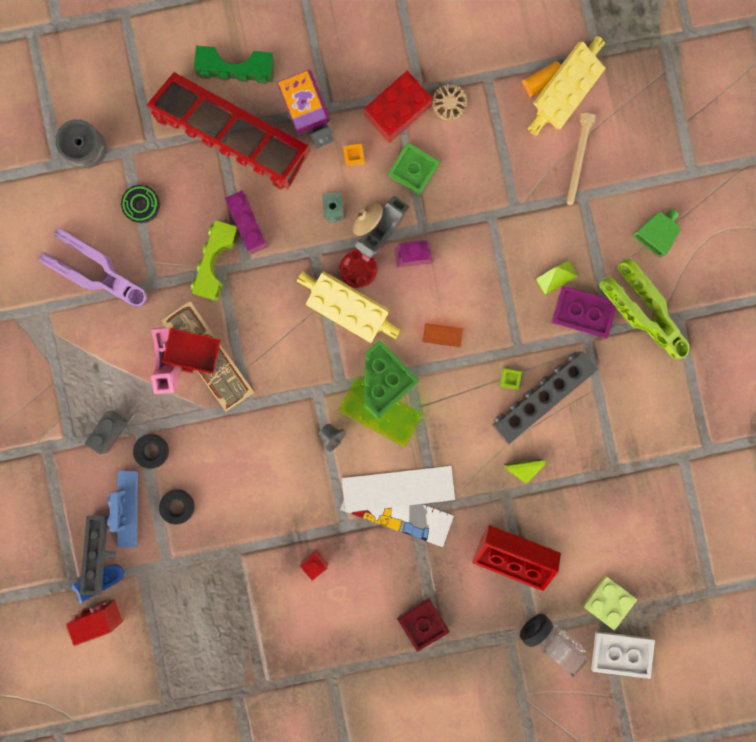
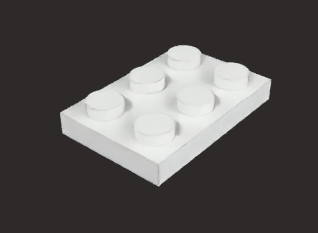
M596 631L591 670L599 673L651 679L655 640L649 637Z

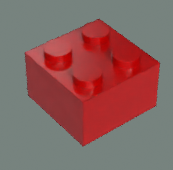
M108 600L96 604L91 609L86 607L79 610L77 614L71 616L72 619L66 623V627L73 646H77L111 633L123 621L115 600L109 603Z

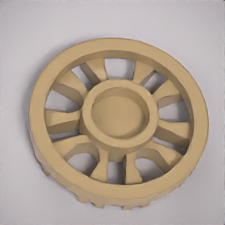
M447 84L439 87L433 95L432 108L434 113L445 121L459 119L467 108V97L464 90L457 85ZM448 89H454V92L450 94ZM440 94L443 99H437L436 97ZM463 97L464 102H459L458 98ZM440 108L445 109L442 115L438 112ZM454 109H456L459 112V114L456 116H454L453 114ZM447 111H450V117H446Z

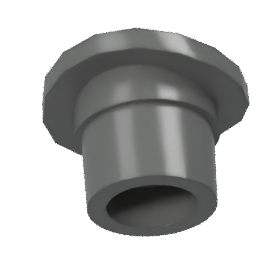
M330 423L326 424L319 432V436L325 441V449L329 452L336 449L341 444L346 431L344 429L338 430Z

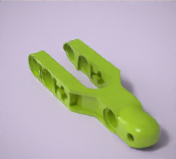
M625 258L618 265V270L652 311V320H649L635 301L632 302L624 292L625 289L620 287L613 278L606 276L600 282V288L632 327L647 331L652 339L660 347H663L673 359L685 358L689 353V343L668 316L666 299L636 262L630 258Z

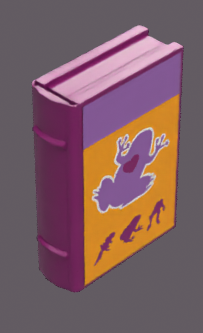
M310 69L277 82L298 135L330 122L328 109L324 104L316 84V79H314Z

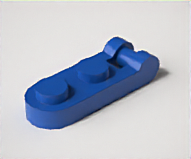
M111 564L104 568L102 591L123 579L124 570L120 565ZM81 581L70 586L78 595L77 600L79 603L94 596L79 595Z

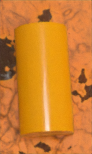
M558 61L549 64L522 80V84L530 98L542 92L560 68L561 64Z

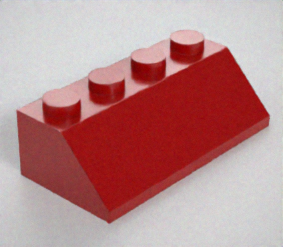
M489 525L482 535L472 564L544 591L559 572L561 553Z

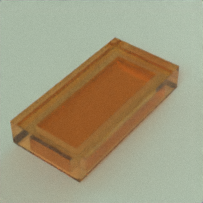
M425 323L422 342L460 348L463 328Z

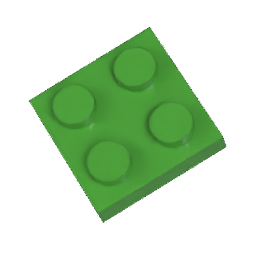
M407 142L387 176L420 196L440 162Z

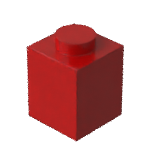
M316 549L301 562L300 567L313 581L328 568V563Z

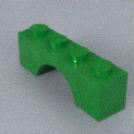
M196 45L194 70L202 78H211V76L218 77L221 80L233 78L241 82L254 80L260 84L273 82L275 64L273 53L253 51L245 62L229 64L219 57L215 47Z

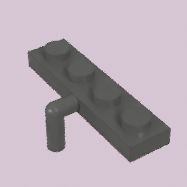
M86 516L79 595H101L104 559L116 558V552L105 551L108 516Z

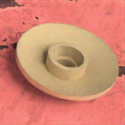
M373 203L357 213V218L353 224L355 235L363 236L378 224L383 214V207L379 203Z

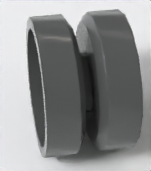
M70 120L64 123L56 134L58 152L73 165L80 168H92L104 159L106 154L104 137L88 122Z

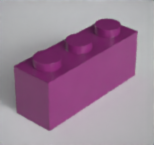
M243 190L225 197L248 252L253 254L267 248V242Z

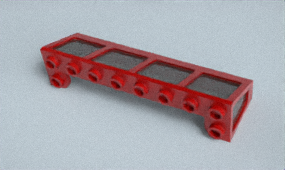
M175 72L171 74L146 105L151 111L150 114L160 124L164 126L169 124L175 129L179 127L184 129V133L195 139V137L202 139L201 142L206 146L218 148L219 152L224 156L229 157L231 155L237 158L236 162L245 167L247 165L253 167V171L261 176L264 174L268 175L273 182L272 185L281 190L283 188L289 190L310 152L309 145Z

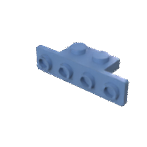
M118 471V490L110 492L108 497V506L110 507L108 526H110V532H117L118 548L137 547L138 472Z

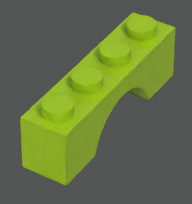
M215 220L214 225L211 224L209 228V241L203 247L204 257L198 263V275L191 284L192 294L218 302L223 284L215 276L214 262L221 252L235 248L240 233L238 227Z

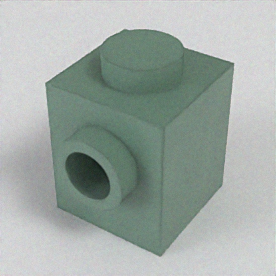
M341 192L322 194L325 221L338 223L340 219H344Z

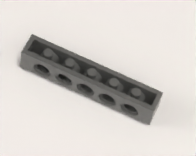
M584 352L572 353L567 358L568 362L566 364H560L552 370L554 374L549 378L547 376L542 378L537 383L539 386L533 390L531 388L523 395V400L520 402L515 401L508 407L509 411L505 415L501 413L494 419L495 423L492 426L506 443L510 444L598 370ZM571 366L576 369L574 377H571L568 372ZM557 378L562 382L560 389L554 387V381ZM541 391L547 393V399L544 402L539 399ZM527 403H530L533 406V410L530 414H527L524 411V407ZM515 415L518 417V424L511 426L509 420Z

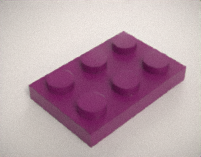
M561 286L551 323L607 339L616 307L610 299Z

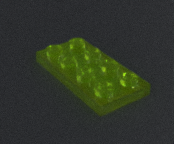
M357 377L338 409L339 412L404 448L423 416L421 412L398 401L377 420L364 406V381Z

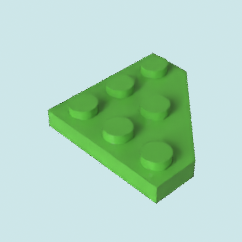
M381 340L376 342L365 353L364 406L378 420L419 382L415 375Z

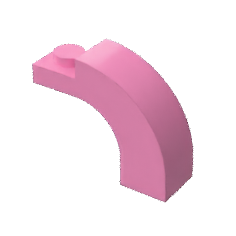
M166 327L153 328L152 335L156 366L151 379L154 394L172 393L178 385L179 366L162 363L169 331Z

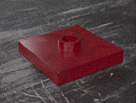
M430 598L397 617L398 622L417 652L450 633Z

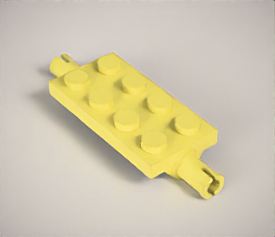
M596 36L588 47L584 42H578L536 98L533 104L538 108L537 116L527 128L533 135H538L545 123H551L556 129H561L606 69L596 58L597 53L605 45L601 37Z
M304 271L299 275L297 282L311 289L312 292L305 305L372 343L376 334L380 331L394 339L397 338L401 328L387 321L386 317L390 311L388 308L325 271L321 273L317 280Z

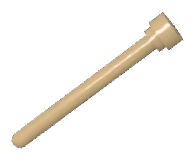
M581 113L579 122L581 123L582 130L567 197L568 205L574 204L589 129L595 124L596 115L591 113Z

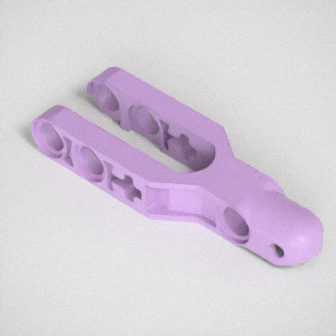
M59 227L54 232V236L101 264L104 271L107 272L106 279L102 282L92 281L45 252L38 259L83 288L89 290L105 289L136 307H141L147 302V293L131 281L117 274L109 257Z

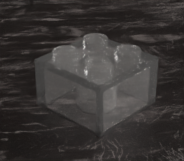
M558 624L556 626L553 625L549 636L538 644L543 653L573 678L588 661V657L584 654L586 650L575 638L571 637L570 639L566 631Z

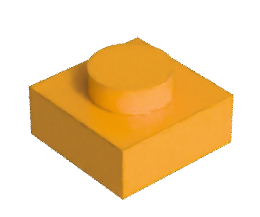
M362 143L343 146L346 167L365 164Z

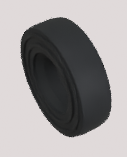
M156 434L140 437L133 448L135 461L147 469L161 466L167 460L169 454L167 442ZM148 444H154L158 448V454L154 459H149L144 454V448Z
M183 490L169 491L161 498L159 503L161 517L170 524L178 525L185 523L194 512L193 498ZM173 500H180L183 503L184 510L181 514L171 512L170 503Z
M538 614L528 620L522 627L520 638L527 646H536L549 636L553 624L545 614Z

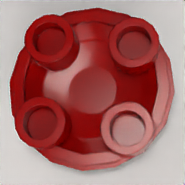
M352 250L350 253H347L342 258L339 266L342 280L354 288L368 286L377 274V263L374 258L364 255L359 250Z

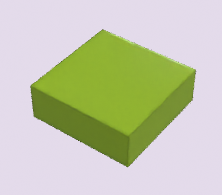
M503 368L499 387L519 390L522 371Z

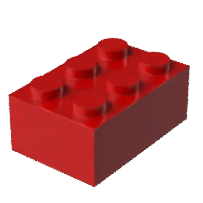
M407 70L364 108V116L390 143L432 106L433 98Z

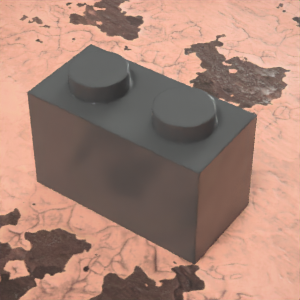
M106 411L84 444L100 455L108 453L129 421L114 411Z

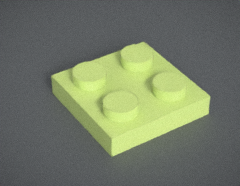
M604 575L582 606L615 631L637 599Z

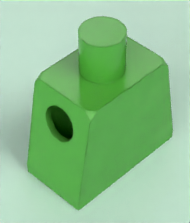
M669 209L666 214L659 211L636 230L632 236L659 258L665 256L681 229L675 223L679 213L674 209Z

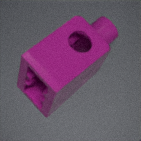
M428 240L401 243L395 248L397 268L433 263L431 244Z

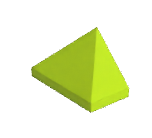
M568 260L536 278V281L544 295L577 278L578 275Z
M544 459L504 464L505 469L527 484L546 465V461Z

